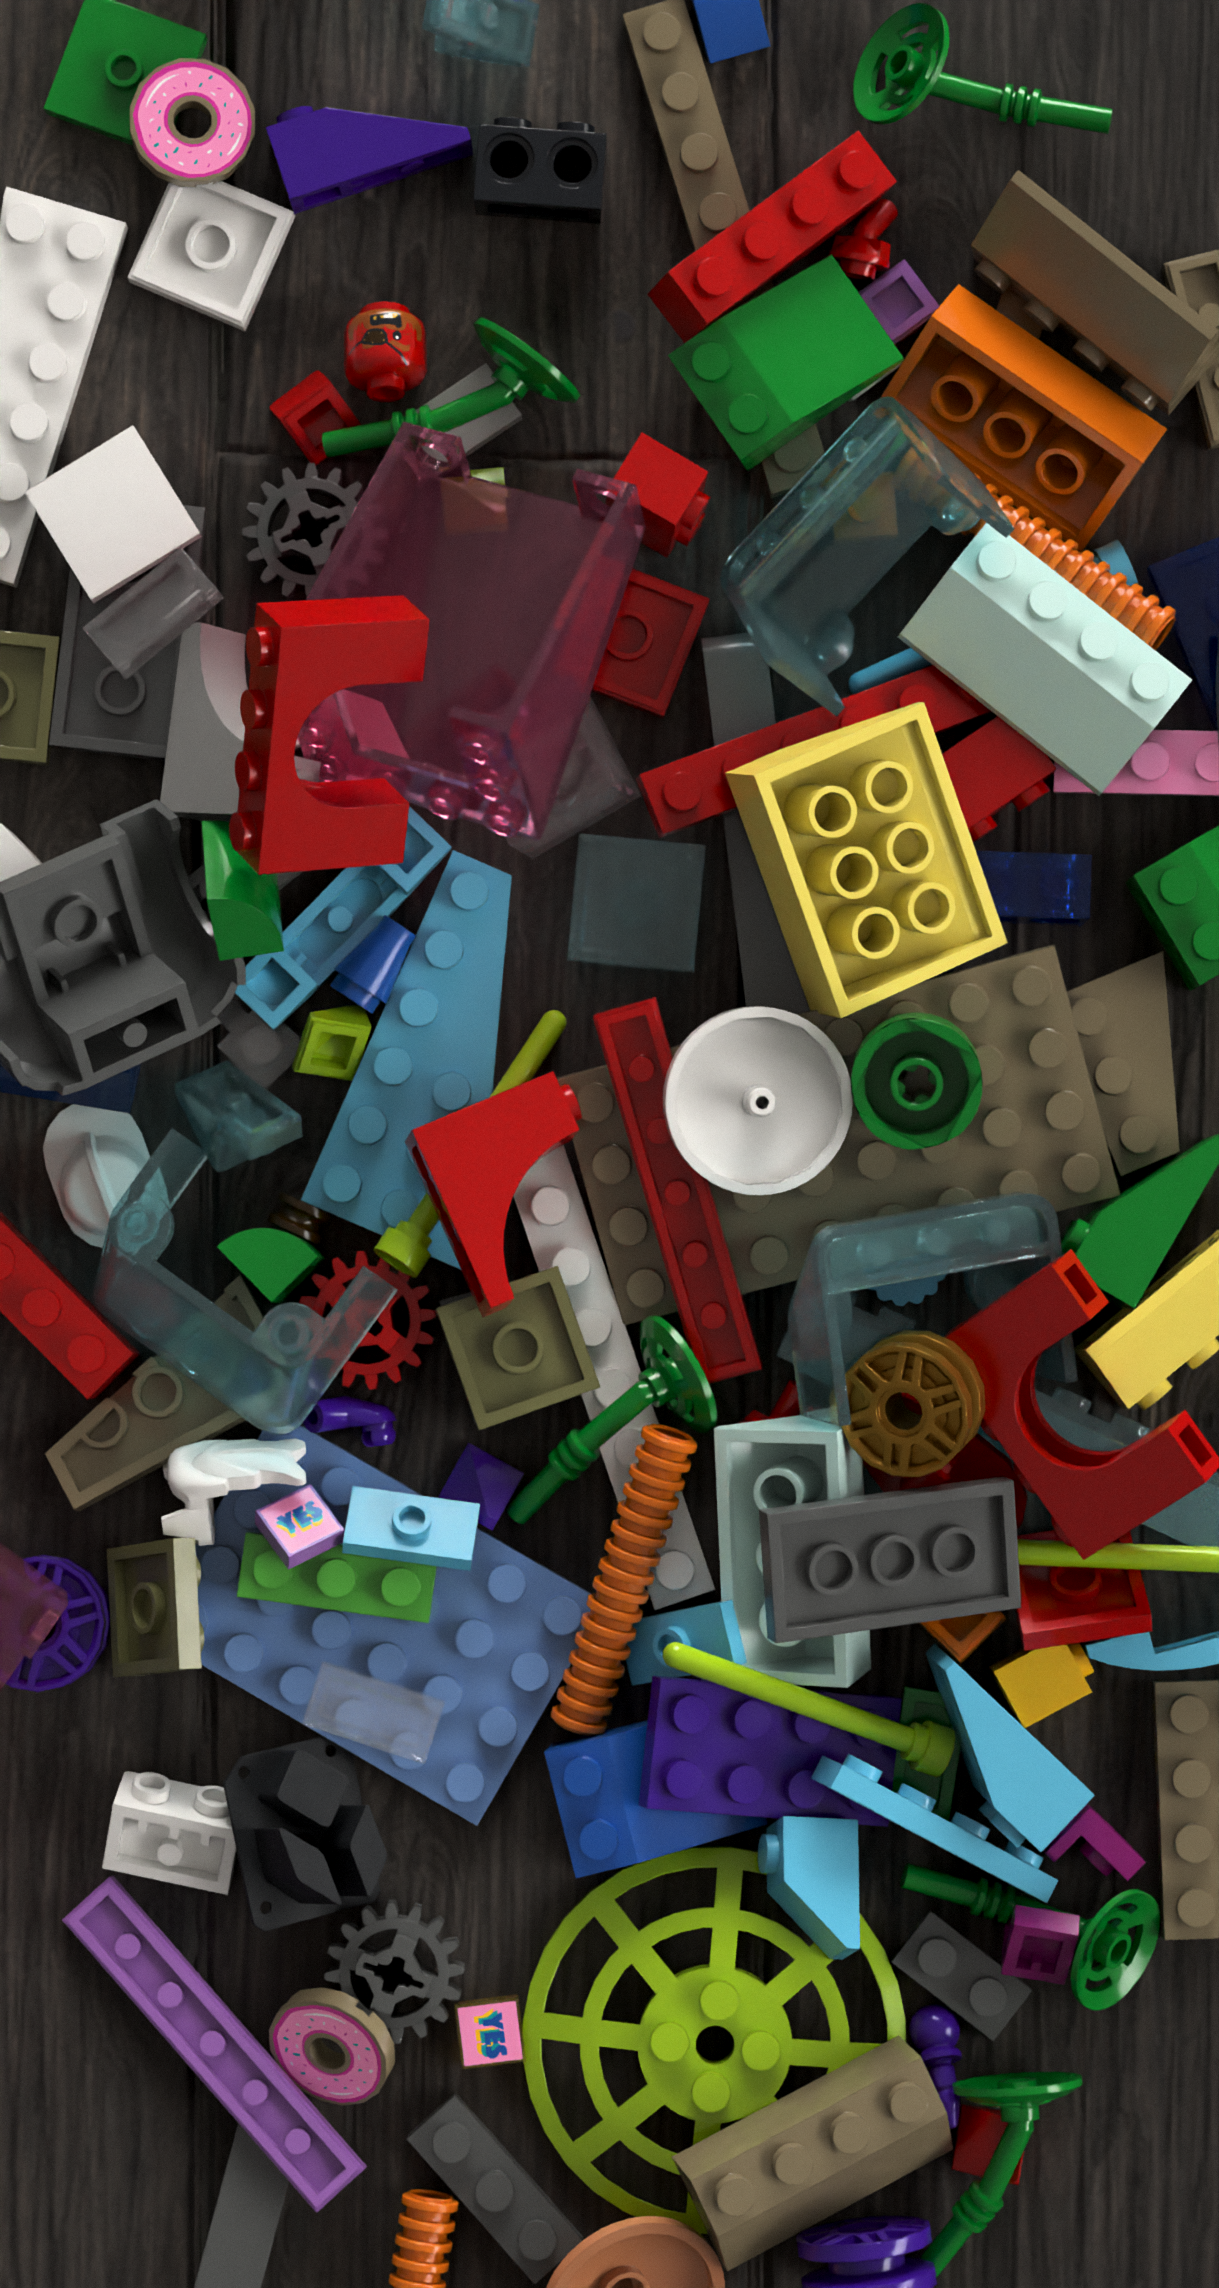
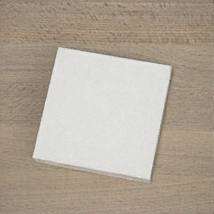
M223 181L215 184L211 182L206 185H197V187H179L168 183L127 278L134 285L242 331H246L294 221V212Z
M133 425L24 492L93 604L202 537Z

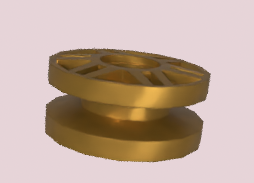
M903 1330L881 1339L846 1372L838 1393L839 1423L850 1446L870 1466L892 1476L921 1477L942 1469L977 1434L985 1413L984 1384L973 1360L955 1342L931 1331ZM901 1392L908 1393L918 1400L922 1408V1414L911 1412L904 1405Z

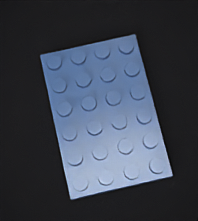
M274 1410L257 1440L279 1441L299 1439L304 1441L306 1444V1454L296 1463L306 1472V1484L301 1486L279 1483L261 1484L256 1489L229 1491L223 1497L214 1513V1545H195L196 1556L201 1566V1580L198 1586L199 1621L204 1630L201 1663L209 1670L477 1826L562 1681L564 1670L571 1665L568 1661L570 1651L578 1649L574 1639L577 1632L584 1630L580 1620L583 1613L590 1612L591 1610L586 1605L588 1595L592 1593L477 1527L470 1571L437 1566L429 1623L237 1597L245 1533H261L255 1525V1510L311 1484L342 1525L345 1532L352 1486L422 1495L323 1436L309 1432L304 1425L287 1415Z

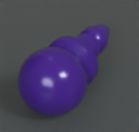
M929 2004L918 2009L912 2016L909 2024V2035L913 2045L921 2051L920 2056L925 2066L931 2067L929 2071L930 2077L947 2112L949 2127L954 2129L959 2122L961 2100L960 2096L953 2093L952 2084L957 2081L955 2067L951 2064L962 2059L961 2050L955 2047L960 2036V2024L956 2015L949 2008L939 2004Z

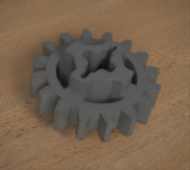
M308 463L305 478L296 480L294 473L288 467L282 469L285 485L277 489L272 484L264 481L260 486L267 499L264 505L248 503L246 508L248 513L258 520V524L242 528L243 538L246 541L258 543L259 547L254 548L246 555L251 566L266 563L268 566L260 577L262 583L268 587L275 584L279 579L282 580V596L288 601L295 596L298 588L305 590L308 600H318L319 590L328 589L334 599H341L342 590L340 583L347 579L350 583L360 587L364 582L357 569L359 564L375 566L377 563L376 554L366 548L367 543L382 540L381 529L365 524V522L378 514L375 504L364 503L358 505L357 502L364 492L363 486L357 481L346 489L342 488L341 469L336 467L329 473L326 480L319 478L315 463ZM308 494L328 496L338 501L343 507L338 505L330 509L311 502ZM287 503L290 512L283 528L272 532L273 536H270L271 526L276 514ZM314 521L318 529L325 530L321 532L323 543L311 548L306 539H298L304 536L302 525ZM355 532L349 554L337 566L334 557L341 540L351 537V533ZM295 559L313 566L317 575H305L294 572L285 567L281 562L288 563Z
M391 1899L387 1903L385 1915L380 1917L377 1916L370 1905H367L361 1911L363 1926L359 1928L355 1923L348 1920L342 1924L340 1929L349 1940L347 1945L343 1943L330 1944L327 1953L339 1960L340 1966L326 1969L324 1980L340 1983L341 1988L337 1991L345 1992L359 2000L356 2007L363 2010L368 2016L373 2011L385 2023L386 2027L390 2029L394 2044L401 2043L404 2028L412 2026L415 2033L420 2038H423L428 2033L426 2021L428 2016L431 2015L434 2019L443 2023L448 2019L449 2013L441 2003L442 1999L459 2000L462 1989L456 1984L449 1982V1977L463 1974L465 1962L449 1960L448 1956L459 1946L460 1942L457 1936L448 1937L443 1940L439 1937L438 1933L444 1923V1919L440 1915L432 1919L428 1924L421 1921L422 1904L415 1903L407 1916L399 1914L396 1899ZM398 1929L395 1939L377 1948L367 1944L365 1946L361 1945L367 1938L377 1932ZM419 1937L432 1950L437 1962L438 1972L434 1971V1968L423 1964L416 1950ZM393 1956L405 1960L404 1971L412 1975L411 1979L401 1977L396 1986L384 1982L386 1971L377 1967L378 1963L389 1965ZM352 1971H355L356 1975L366 1978L374 1995L371 2005L358 1993L353 1981ZM412 1995L423 1999L425 1997L428 1998L423 2004L413 2010L403 2013H392L395 2003Z

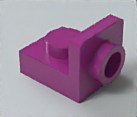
M1088 1803L1043 1850L1055 1862L1082 1836L1087 1841L1079 1848L1080 1852L1106 1877L1116 1869L1127 1881L1146 1863L1141 1855Z
M1015 1905L1012 1919H1009L1004 1925L1001 1974L1064 1985L1079 1936L1080 1915L1056 1912L1046 1908Z

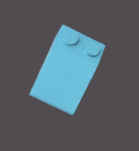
M933 1644L926 1652L927 1659L945 1704L950 1723L955 1731L972 1785L987 1800L978 1810L1017 1848L1027 1839L1042 1852L1095 1795L937 1645Z

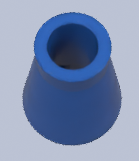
M384 915L378 926L334 968L338 974L330 986L373 1014L381 1001L387 1004L408 949L416 935Z

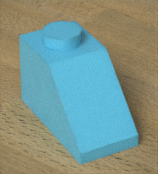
M782 1816L767 1828V1834L761 1835L758 1845V1867L761 1873H767V1893L829 1959L843 1960L860 1949L858 1820Z

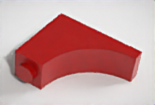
M554 1071L411 1130L405 1140V1144L482 1317L506 1308L514 1299L505 1268L503 1247L507 1213L519 1183L528 1170L541 1158L554 1149L570 1142L580 1130L576 1121L582 1119V1114L577 1098L568 1084L559 1085Z

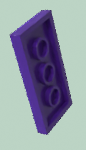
M652 1676L638 1805L646 1809L778 1819L782 1816L858 1820V1825L888 1827V1819L814 1781L811 1777L822 1755L843 1765L847 1755L850 1754L881 1770L883 1773L877 1783L892 1791L896 1749L707 1680ZM808 1689L898 1723L900 1721L901 1698L887 1695Z

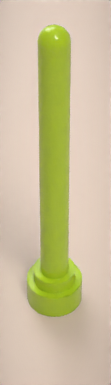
M550 1010L543 1015L490 1097L532 1080L566 1028L567 1022L562 1012ZM427 1192L408 1221L400 1220L395 1228L388 1227L374 1248V1252L382 1260L398 1271L414 1278L419 1275L431 1256L427 1250L432 1243L429 1234L439 1221Z
M1017 1539L1019 1565L1219 1573V1547L1110 1543L1083 1560L1074 1547L1066 1545L1063 1541Z
M680 1642L669 1643L663 1650V1660L669 1667L899 1750L901 1758L909 1761L910 1768L935 1778L939 1777L945 1771L952 1757L955 1746V1731L944 1725L926 1720L923 1724L913 1722L910 1726H906Z

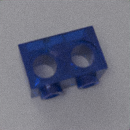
M976 851L1001 923L1082 926L1090 919L1092 855Z

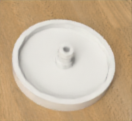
M749 1006L732 1009L720 1013L698 1026L676 1051L668 1068L663 1089L665 1123L671 1140L681 1157L692 1169L711 1183L723 1189L746 1195H771L785 1192L815 1177L830 1163L840 1149L846 1137L852 1116L851 1080L846 1064L834 1043L810 1021L797 1014L772 1007Z

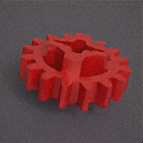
M357 1251L355 1267L349 1269L339 1257L334 1258L332 1266L335 1276L329 1280L327 1277L315 1273L311 1279L320 1289L318 1296H301L299 1301L306 1308L313 1310L312 1319H305L297 1323L298 1330L313 1331L315 1340L303 1349L305 1354L311 1355L322 1352L325 1355L326 1359L319 1370L323 1375L334 1371L336 1367L343 1369L342 1386L351 1387L357 1374L365 1375V1381L369 1390L377 1389L379 1373L386 1372L395 1383L402 1381L399 1364L406 1361L410 1365L419 1367L423 1362L414 1351L416 1344H433L435 1339L429 1333L421 1330L422 1322L437 1318L436 1311L421 1309L419 1301L430 1292L428 1285L412 1289L408 1284L412 1277L400 1271L397 1274L390 1271L391 1265L381 1258L377 1266H370L365 1251ZM360 1277H376L385 1280L373 1294L355 1295L343 1285ZM387 1296V1300L380 1307L382 1311L377 1317L379 1324L383 1326L381 1332L376 1335L366 1331L360 1337H355L348 1345L347 1341L354 1334L353 1329L358 1322L351 1314L353 1309L357 1305L361 1308L369 1309L374 1304H379ZM402 1297H404L408 1305L410 1314V1327L407 1337L403 1336L395 1328L393 1308ZM328 1303L339 1312L341 1332L332 1344L325 1330V1311ZM378 1345L391 1355V1357L381 1362L372 1364L358 1363L350 1360L361 1346Z

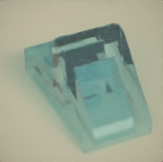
M427 0L422 29L436 35L434 50L441 54L516 67H528L530 65L540 5L530 0Z
M227 1060L175 1083V1094L209 1162L217 1172H223L244 1161H251L257 1157L270 1154L277 1148L303 1137L301 1115Z

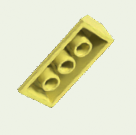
M1219 1229L1146 1288L1135 1308L1121 1309L1073 1349L1122 1409H1130L1137 1403L1143 1411L1146 1410L1173 1387L1166 1378L1186 1362L1194 1370L1219 1350V1341L1216 1339L1219 1335Z

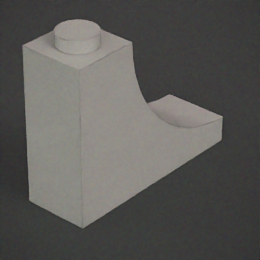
M183 622L160 802L179 817L201 822L208 820L230 822L232 814L238 810L239 787L235 777V759L237 754L243 751L245 726L240 712V701L242 693L248 690L245 674L246 635L202 622ZM294 756L298 778L318 782L321 762Z

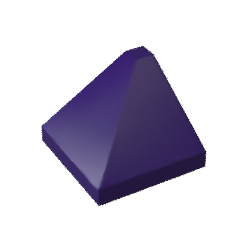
M468 1442L438 1498L479 1503L478 1523L493 1531L524 1473Z

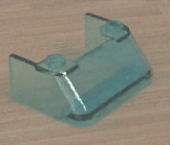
M887 396L874 401L859 415L732 552L721 573V586L765 663L835 716H838L845 706L827 675L832 670L841 667L852 653L854 626L847 614L931 525L947 536L971 529L980 519H983L1005 538L1015 528L983 482L911 411L893 397Z
M171 1128L111 1212L93 1287L95 1304L105 1317L256 1428L274 1435L289 1433L303 1423L398 1289L363 1266L326 1318H323L303 1304L288 1302L271 1309L255 1331L252 1332L156 1262L169 1245L174 1234V1217L170 1209L210 1155Z
M1014 1192L838 1223L822 1229L811 1242L788 1308V1324L800 1416L839 1427L851 1424L841 1340L847 1335L853 1318L850 1291L963 1271L967 1297L975 1308L981 1310L1062 1255L1058 1218L1050 1202L1036 1194ZM1072 1332L1043 1351L1036 1367L1035 1376L1064 1383L1078 1381Z

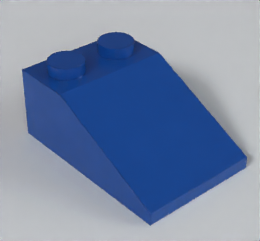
M648 1720L608 1729L600 1735H584L552 1743L544 1751L575 1878L641 1863L767 1825L768 1820L764 1817L646 1809L639 1806Z

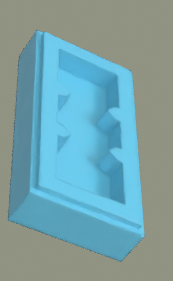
M352 1486L342 1553L470 1571L480 1504Z
M732 1599L644 1616L640 1622L633 1623V1627L637 1630L635 1640L627 1642L631 1653L629 1658L626 1659L632 1686L652 1682V1676L678 1678L691 1675L669 1667L664 1662L663 1650L672 1642H680L740 1665L747 1663Z

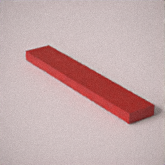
M652 997L593 1015V1020L687 1344L702 1367L709 1384L761 1370L762 1362L710 1182L692 1169L681 1157L671 1140L665 1123L663 1089L673 1054L657 999Z

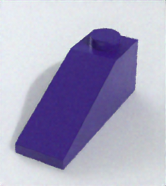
M311 106L296 107L277 116V124L266 127L294 214L473 155L472 141L467 127L325 107L313 111Z

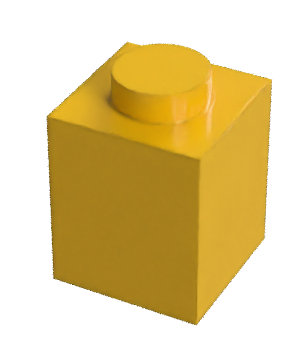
M1080 1643L1024 1651L1022 1648L988 1667L1016 1720L1024 1728L1092 1693L1085 1677L1094 1673V1669Z

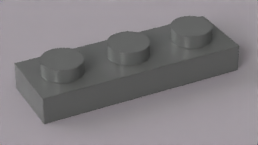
M456 2092L408 2134L407 2140L534 2284L541 2280L573 2248L583 2241L581 2233Z

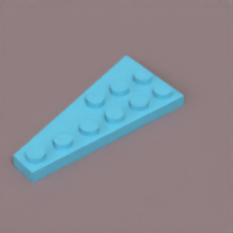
M455 850L452 851L301 1201L380 1235H383L388 1227L395 1228L400 1220L407 1222L427 1192L405 1144V1140L411 1130L485 1100L492 1094L512 875ZM439 1220L429 1234V1237L432 1239V1243L427 1249L431 1254L430 1257L461 1270Z

